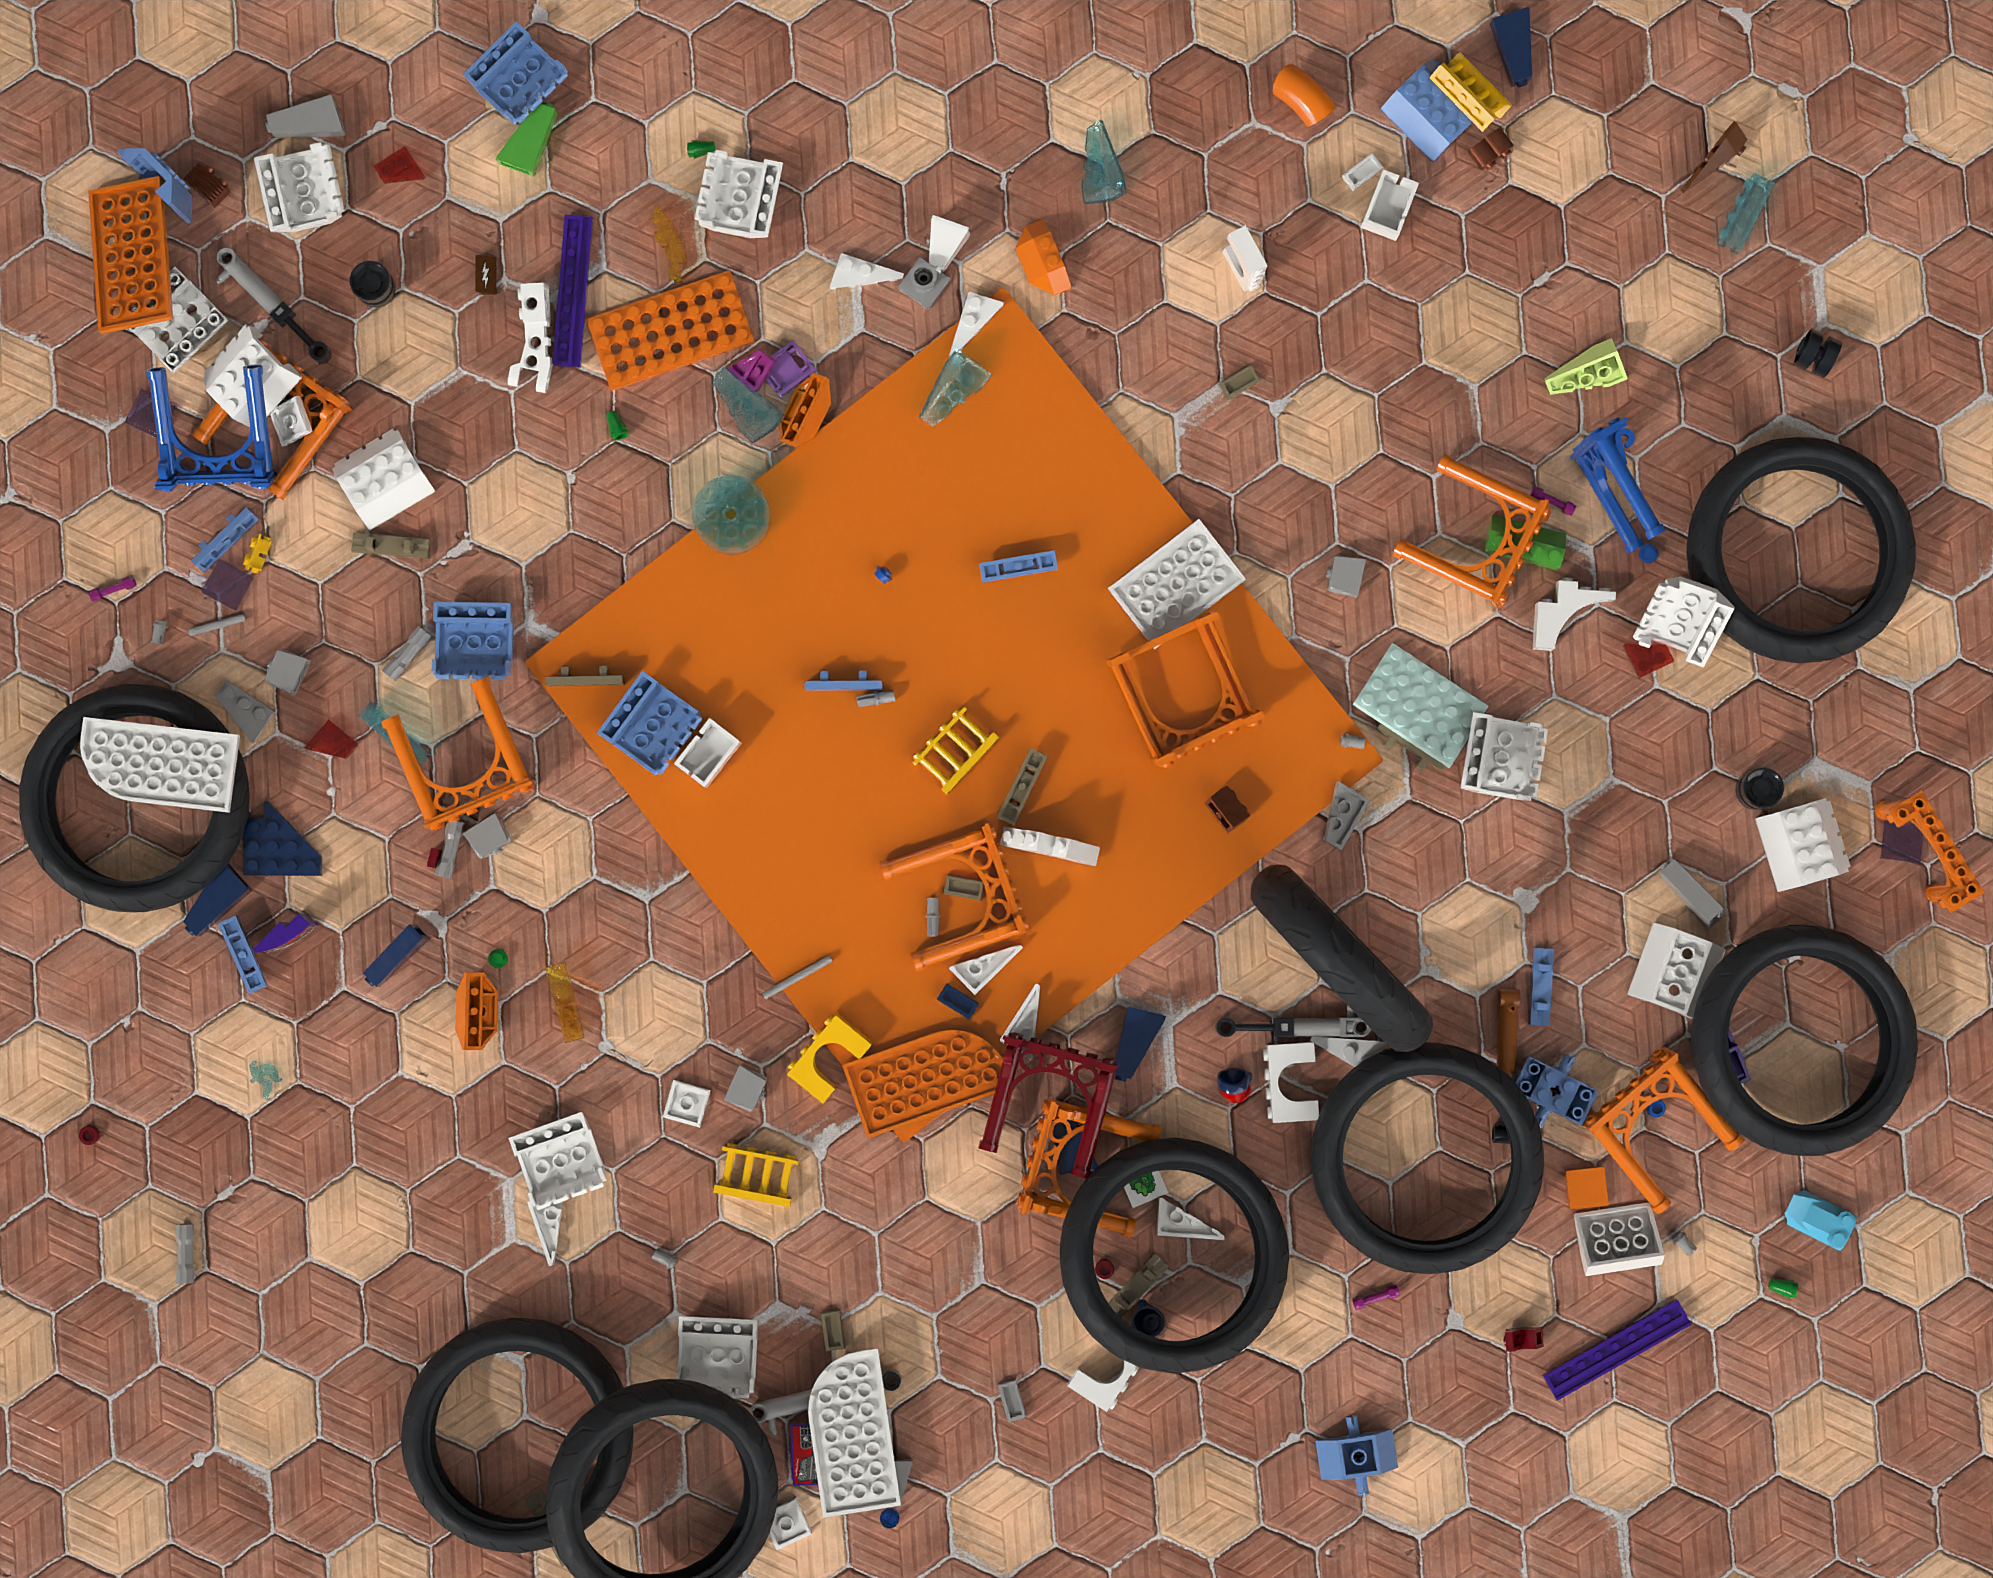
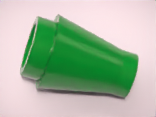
M691 140V142H687L689 158L693 157L696 159L707 155L708 152L713 153L715 151L714 141Z
M611 411L607 413L606 418L611 437L615 441L626 438L628 436V428L617 412Z
M1770 1278L1768 1290H1772L1789 1299L1791 1297L1796 1298L1799 1283L1794 1282V1280Z

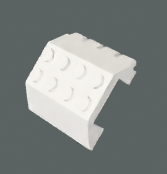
M319 142L311 144L310 150L275 157L272 153L254 157L271 232H297L331 224L342 217L341 213L345 210L342 198H338L341 195L338 180L333 179L337 175L334 161H329L333 158L330 145Z
M716 150L713 153L708 152L705 166L709 167L710 170L704 169L702 185H705L706 188L701 187L698 203L702 204V206H697L694 219L699 221L700 226L716 232L747 238L768 237L783 162L764 159V163L731 157L728 156L726 151Z
M245 324L238 332V337L235 336L226 346L227 351L223 350L214 360L215 364L211 363L204 371L203 382L206 391L232 419L250 427L243 374L244 366L253 364L263 366L262 383L267 417L303 377L290 363L282 365L259 341L258 338H261L263 335L256 327Z
M389 430L382 435L383 439H374L365 445L366 449L359 448L349 454V459L344 457L334 463L335 467L332 468L337 481L355 511L370 531L436 492L398 430Z
M1681 576L1666 579L1664 583H1659L1654 593L1655 597H1652L1633 638L1639 641V645L1650 648L1651 640L1684 651L1686 652L1687 662L1704 667L1734 610V606L1715 588Z
M1473 712L1460 788L1476 793L1516 800L1531 801V797L1537 798L1539 784L1534 783V780L1540 781L1542 765L1537 764V761L1543 762L1545 746L1540 745V743H1546L1548 729H1544L1543 725L1538 723H1522Z
M1826 798L1755 818L1777 892L1849 872L1848 868L1851 866L1847 854L1843 855V851H1845L1841 836L1837 835L1840 832L1836 818L1831 816V814H1834L1831 802L1827 801Z
M583 1112L509 1138L514 1156H518L530 1191L528 1193L530 1202L533 1207L536 1206L537 1210L551 1206V1200H553L554 1204L568 1200V1194H571L574 1198L588 1193L587 1187H590L591 1191L604 1187L603 1182L607 1181L604 1164L593 1132Z
M679 1316V1353L676 1379L696 1381L720 1390L732 1397V1392H735V1398H749V1394L754 1393L756 1377L757 1320Z

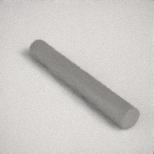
M243 613L188 629L190 636L198 635L246 621V616Z

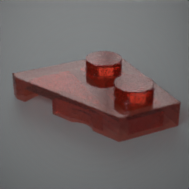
M406 146L373 166L384 184L424 180L426 178Z
M1627 643L1623 645L1638 678L1675 662L1666 644L1651 645L1650 648L1639 644Z
M328 719L304 748L347 759L359 744Z

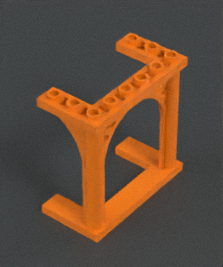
M1217 611L1203 615L1106 660L1108 667L1113 669L1151 752L1152 758L1150 759L1155 766L1161 768L1174 764L1173 760L1186 756V751L1190 749L1197 751L1205 747L1203 743L1208 741L1214 743L1222 739L1221 735L1227 732L1229 735L1239 731L1238 727L1242 725L1251 728L1262 723L1261 719L1265 718L1263 712L1255 710L1249 701L1213 621L1220 618ZM1197 628L1219 675L1222 697L1216 713L1208 722L1194 729L1178 730L1164 725L1153 715L1128 661L1134 656ZM1230 697V702L1233 701L1234 705L1226 704V698ZM1230 708L1234 711L1235 716L1232 719H1227L1222 715V710ZM1220 718L1222 721L1227 723H1218L1217 726L1215 725V720ZM1161 728L1165 729L1162 739L1159 736L1161 733L1158 731ZM1200 728L1204 729L1203 734L1199 732ZM1170 733H1175L1177 736L1176 743L1170 747L1166 743L1167 736ZM1187 734L1188 739L1186 740L1185 738L1182 744H1180L1181 736Z

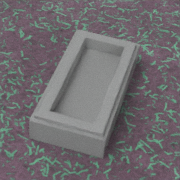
M1012 1379L998 1383L1007 1421L1011 1422L1027 1417L1017 1380Z

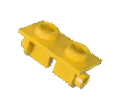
M262 534L252 537L249 545L252 549L250 554H246L243 560L244 570H249L250 567L252 568L251 572L255 574L262 570L265 558L260 557L259 554L267 555L272 544L269 537L264 536L261 539Z

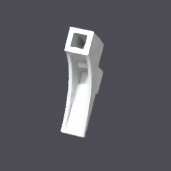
M1561 578L1555 584L1554 603H1552L1551 599H1541V602L1535 604L1532 649L1554 650L1561 628L1573 613L1590 604L1612 602L1616 600V592H1610V588H1599V591L1591 590V587H1580L1578 589V582L1573 581V578Z
M1010 827L1003 828L1000 845L1004 847L1044 854L1096 866L1100 847L1076 840Z

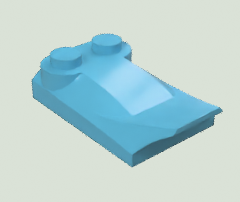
M1806 1190L1793 1194L1784 1213L1787 1218V1225L1839 1251L1847 1243L1857 1216Z

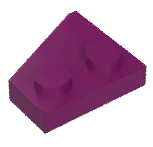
M760 349L751 356L742 359L739 363L732 365L728 370L756 392L761 388L777 360L764 349Z

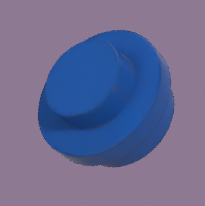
M1646 544L1639 550V558L1645 563H1652L1658 557V550L1652 544Z
M878 566L876 568L877 571L874 574L881 582L885 584L887 581L890 582L892 580L890 576L892 573L885 566Z
M1661 1099L1646 1107L1647 1113L1652 1117H1660L1666 1110V1105Z

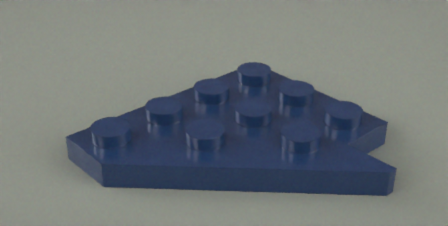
M264 802V818H247L244 833L245 876H322V856L270 802Z

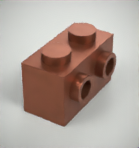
M1228 786L1219 790L1204 803L1227 834L1250 817L1246 806L1240 803L1236 793Z

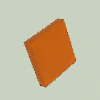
M1603 1166L1565 1170L1570 1210L1609 1206L1605 1168Z

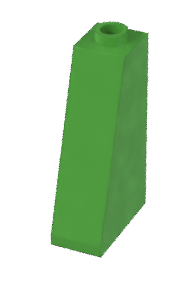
M543 102L533 111H530L529 115L523 120L497 155L496 161L499 165L533 177L535 176L558 115L553 105Z

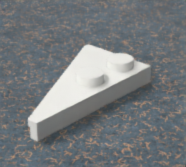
M841 253L830 289L877 284L883 281H897L904 278V273Z
M1020 944L953 965L949 969L975 995L1023 947Z
M1311 1037L1309 1040L1353 1067H1356L1365 1059L1382 1052L1386 1046V1043L1383 1041Z
M1158 1198L1156 1236L1224 1240L1225 1236L1219 1231L1207 1226L1199 1219L1187 1214L1165 1199Z
M551 1200V1206L537 1210L536 1206L533 1207L531 1202L528 1201L527 1203L548 1265L552 1266L555 1264L563 1201L554 1204L553 1200Z

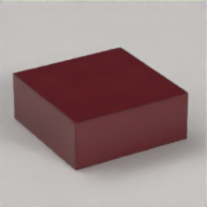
M431 848L427 867L436 868L442 850Z

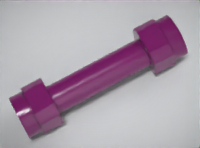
M1534 486L1530 496L1544 501L1547 499L1550 504L1562 509L1563 513L1572 516L1576 505L1569 501L1565 503L1544 493V489Z
M133 576L123 578L122 582L102 589L94 588L88 591L89 597L92 602L103 599L102 596L125 588L130 590L137 587L136 581Z
M1397 1285L1387 1287V1290L1363 1298L1362 1296L1352 1299L1355 1310L1365 1308L1367 1304L1388 1297L1390 1299L1400 1296Z

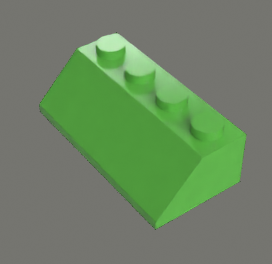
M1492 515L1483 552L1493 554L1497 550L1504 537L1506 518ZM1511 520L1512 526L1516 529L1524 526L1523 522ZM1541 527L1538 535L1534 534L1531 540L1533 545L1530 551H1525L1522 558L1525 559L1524 563L1557 571L1561 568L1566 549V533ZM1510 531V534L1513 535L1512 542L1515 546L1518 545L1524 533L1515 534ZM1509 553L1503 557L1511 559L1513 554Z

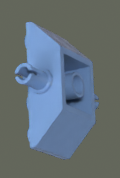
M1564 1054L1559 1067L1556 1069L1528 1056L1515 1082L1526 1098L1538 1105L1539 1108L1535 1116L1541 1128H1543L1549 1112H1553L1582 1126L1598 1094V1090L1570 1077L1568 1073L1576 1058L1571 1057L1569 1054ZM1556 1086V1094L1551 1095L1552 1091L1550 1088Z
M1352 1415V1419L1350 1416H1346L1347 1435L1315 1440L1321 1480L1355 1478L1357 1495L1362 1496L1363 1491L1365 1495H1368L1370 1491L1367 1476L1383 1474L1398 1468L1393 1431L1391 1428L1362 1433L1359 1430L1358 1415ZM1359 1451L1362 1455L1359 1456V1459H1356L1354 1454Z

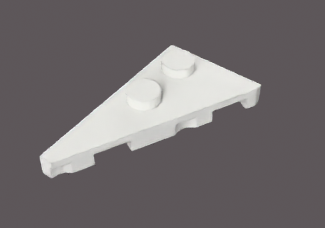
M968 292L949 356L954 357L959 353L966 343L1003 307L1004 302Z
M1035 984L1003 1036L1015 1032L1024 1035L1023 1038L1030 1040L1031 1037L1035 1038L1040 985ZM1022 1047L1021 1053L1028 1049ZM1029 1053L1025 1057L1032 1060L1033 1054Z

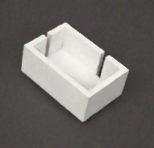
M1383 169L1360 228L1396 241L1419 183L1403 177L1400 184L1397 185L1396 182L1399 175Z
M710 718L699 731L703 737L700 738L696 735L674 763L689 776L692 774L691 777L706 789L742 744Z

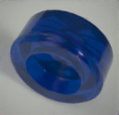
M894 1508L884 1509L880 1515L881 1524L886 1528H894L900 1518L898 1511Z

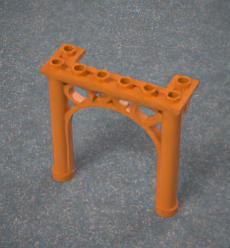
M258 338L282 365L288 364V358L281 353L274 354L272 352L273 348L264 340ZM295 363L293 367L303 378L295 385L296 392L291 390L289 394L293 397H301L313 432L304 437L299 447L268 488L270 492L282 500L288 495L286 494L342 416L352 411L348 406L350 403L338 393L333 395L334 391L326 385L323 388L319 386V381L312 375L305 376L302 373L304 370ZM303 384L316 393L308 395L305 401L303 400L305 396L302 393ZM313 399L321 401L323 403L322 411L318 413L310 412V401ZM216 402L199 427L192 431L191 435L207 446L229 414ZM312 417L320 418L321 420L313 429Z
M1444 454L1437 467V472L1493 497L1501 505L1506 518V528L1502 542L1488 559L1473 566L1455 565L1403 539L1398 542L1393 556L1398 559L1403 558L1489 599L1494 608L1498 610L1507 601L1506 588L1507 586H1512L1516 577L1514 575L1516 569H1520L1525 559L1522 557L1525 551H1530L1533 545L1531 540L1534 534L1538 535L1543 521H1548L1552 511L1549 500L1545 499L1544 501L1534 498L1453 460L1451 456ZM1504 501L1519 507L1520 509H1516L1509 513L1508 507ZM1517 514H1524L1527 518L1524 526L1520 529L1514 528L1511 519ZM1510 531L1515 534L1524 533L1517 546L1512 542L1513 535L1510 534ZM1512 553L1513 555L1505 569L1504 563L1497 558L1499 556L1502 558L1504 555ZM1493 563L1499 564L1501 567L1499 575L1493 579L1487 577L1486 567ZM1482 569V576L1484 580L1468 572H1474Z
M488 677L475 681L470 685L494 738L496 747L495 757L489 770L480 779L469 785L450 788L432 782L424 774L400 716L395 715L381 721L383 728L387 730L424 817L425 829H431V831L445 827L444 823L447 821L449 823L455 822L464 813L469 816L478 812L477 808L483 805L485 808L496 804L495 800L502 798L504 801L514 797L513 793L516 791L526 793L533 790V785L537 784L536 780L529 777L491 690V682ZM501 753L509 770L497 767ZM494 771H503L507 776L506 782L499 786L493 785L491 776ZM487 780V785L497 791L480 797V791L485 786L484 782ZM427 785L439 790L434 801ZM444 792L451 793L455 797L454 804L447 808L439 804V799ZM456 792H461V795L470 796L473 801L457 807L460 797ZM438 810L443 811L445 813L439 815Z
M1922 790L1909 798L1881 801L1876 804L1874 812L1879 819L1888 820L1889 823L1894 822L1897 828L1909 821L1913 822L1936 852L1944 868L1947 882L1928 885L1925 889L1927 900L1938 902L1941 908L1946 907L1949 913H1952L1985 893Z
M986 823L982 829L890 861L884 860L879 862L884 878L888 880L894 876L941 860H959L973 868L985 886L987 908L980 925L969 934L911 953L917 971L923 970L925 966L1020 933L1026 934V929H1029L1026 918H1021L1019 911H1022L1019 899H1014L1013 893L1016 890L1013 882H1009L1006 875L1010 873L1007 864H1002L1000 857L1003 856L1000 845L996 846L994 838H997L994 826H989V823ZM987 843L989 849L981 845ZM973 848L970 853L969 859L960 855H955L959 852ZM978 850L986 852L988 857V863L983 867L973 863L974 853ZM993 861L999 878H992L988 873L983 874L981 870L988 869ZM988 881L994 883L991 890ZM999 885L1003 888L1007 902L1003 899L992 901V896H995V890ZM1002 903L1005 906L1007 912L1005 918L999 920L991 914L994 904ZM1010 914H1012L1013 920L1007 922ZM989 918L995 923H999V925L982 930Z
M1665 1047L1656 1049L1652 1054L1653 1056L1649 1058L1652 1064L1644 1069L1645 1072L1640 1076L1634 1077L1630 1081V1085L1625 1089L1619 1090L1615 1094V1098L1610 1102H1605L1600 1107L1601 1110L1595 1112L1590 1109L1582 1124V1127L1592 1132L1648 1200L1651 1204L1650 1207L1656 1214L1665 1211L1670 1206L1671 1201L1636 1160L1630 1148L1632 1126L1638 1115L1647 1106L1657 1100L1668 1097L1685 1099L1697 1110L1729 1151L1738 1148L1744 1141L1741 1134L1736 1132L1718 1114L1703 1090L1678 1061L1677 1057L1679 1055ZM1666 1077L1668 1079L1666 1090L1657 1092L1655 1089L1656 1083L1661 1078ZM1675 1082L1684 1093L1673 1091ZM1648 1086L1650 1091L1654 1094L1650 1095L1648 1093L1646 1095H1639ZM1632 1101V1106L1629 1109L1632 1111L1630 1114L1623 1110V1108ZM1624 1114L1626 1117L1625 1126L1614 1128L1613 1120L1618 1115ZM1613 1133H1623V1145Z
M1048 1095V1099L1043 1101V1117L1039 1118L1036 1129L1039 1132L1032 1141L1031 1148L1034 1149L1033 1154L1028 1156L1026 1167L1029 1168L1027 1174H1024L1022 1177L1021 1185L1023 1190L1022 1193H1018L1016 1204H1018L1017 1208H1019L1022 1215H1025V1213L1029 1214V1211L1032 1210L1042 1214L1065 1218L1072 1201L1059 1188L1056 1177L1057 1160L1067 1141L1075 1134L1083 1131L1087 1117V1108L1057 1101L1053 1096ZM1105 1113L1101 1130L1142 1141L1159 1139L1161 1134L1160 1125H1149ZM1067 1119L1083 1124L1071 1129ZM1062 1122L1066 1125L1067 1133L1061 1138H1056L1052 1134L1054 1125ZM1049 1135L1050 1139L1058 1143V1145H1053L1050 1150L1044 1151ZM1041 1159L1047 1162V1169L1051 1170V1174L1048 1171L1038 1173ZM1044 1176L1049 1177L1053 1185L1046 1192L1039 1191L1037 1187L1040 1178ZM1056 1191L1062 1201L1046 1197ZM1104 1211L1097 1227L1123 1233V1236L1132 1237L1136 1219Z

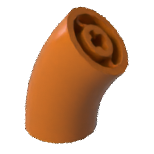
M1294 64L1286 65L1276 77L1273 86L1274 96L1292 108L1307 127L1319 122L1336 109L1337 106L1326 91L1310 75Z

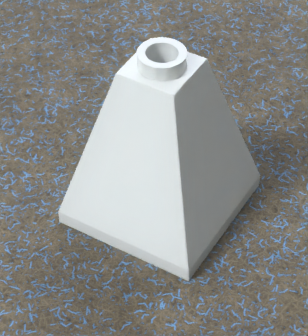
M933 215L931 219L929 264L935 268L936 273L940 274L941 271H945L969 239L970 232L969 227Z

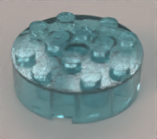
M726 475L709 481L698 492L693 503L692 520L698 535L707 546L719 553L736 555L750 551L764 539L770 526L771 514L765 495L752 481L741 476ZM730 510L736 511V516L733 519L726 517L727 512Z

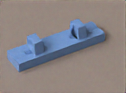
M247 507L237 517L231 513L226 518L229 524L209 544L205 540L199 544L202 550L191 561L204 573L259 520Z
M1055 550L979 563L982 583L1058 570Z
M820 671V681H805L806 691L883 690L882 681H867V671H859V681H829L828 671Z
M235 915L218 923L248 993L251 994L267 987L266 979L238 916Z
M1534 948L1529 1025L1550 1026L1554 949Z

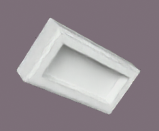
M1371 153L1344 173L1342 178L1350 189L1355 191L1383 170L1384 167L1374 154Z

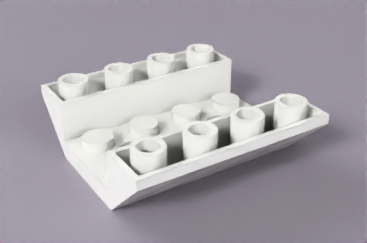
M176 267L170 271L173 320L129 328L159 357V360L173 374L229 321ZM152 300L149 303V308L156 305V300ZM138 304L131 308V312L137 310ZM191 306L197 307V312L194 315L188 314V309ZM169 332V340L161 341L162 333Z
M1653 923L1627 995L1654 1003L1693 1019L1696 1002L1702 987L1711 971L1723 959L1726 949L1678 929ZM1686 948L1692 952V956L1688 960L1682 956V952ZM1671 985H1676L1679 988V992L1675 996L1669 993Z

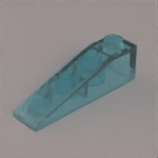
M1099 120L1088 127L1086 132L1085 151L1087 152V163L1083 165L1086 174L1085 180H1082L1084 204L1114 201L1127 193L1122 169L1102 120Z
M956 348L945 362L919 417L931 426L936 425L949 415L951 409L959 403L963 404L966 401L965 398L973 392L976 394L981 390L992 374L970 356Z
M723 367L714 379L713 384L722 400L726 402L730 415L734 417L738 424L737 428L752 443L757 442L774 431L785 416L774 404L757 391L752 390L726 367Z

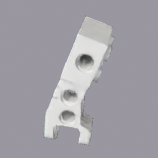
M545 283L520 284L521 288L518 289V299L522 301V308H519V317L523 319L525 325L526 343L520 363L510 367L508 385L518 387L520 371L523 368L539 371L536 391L546 393L553 366L552 357H548V346H551V338L547 337L546 329L551 324L549 285ZM533 300H537V306L535 308H531V302ZM539 337L541 345L535 348L532 345V340ZM531 356L537 358L535 366H530L528 363Z

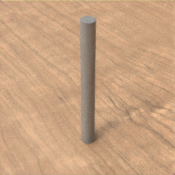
M830 955L764 991L762 994L765 1000L833 962Z

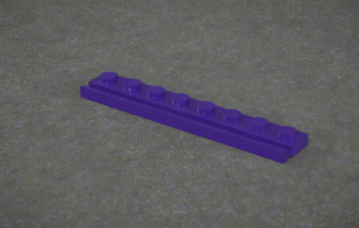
M565 215L553 366L581 368L593 217Z
M1675 1299L1542 1376L1553 1393L1554 1398L1558 1401L1692 1324L1679 1301Z

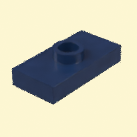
M947 983L937 998L938 1001L969 1020L979 1005V1002Z

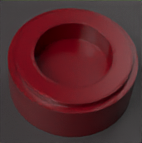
M92 1125L83 1127L79 1132V1139L85 1145L95 1144L100 1138L99 1129Z
M1101 1259L1095 1265V1272L1099 1278L1108 1279L1114 1274V1265L1110 1260Z

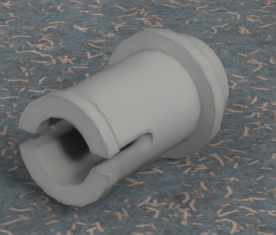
M155 620L151 643L163 645L165 630L168 628L166 626L167 622Z
M1349 733L1342 734L1340 745L1344 748L1348 746L1364 749L1365 737L1352 736Z
M1678 1231L1673 1235V1243L1677 1244L1687 1256L1694 1253L1692 1250L1696 1251L1697 1247L1690 1242L1684 1232Z
M659 1248L655 1250L652 1256L653 1260L667 1266L666 1269H673L678 1261L675 1255L671 1256L659 1250Z

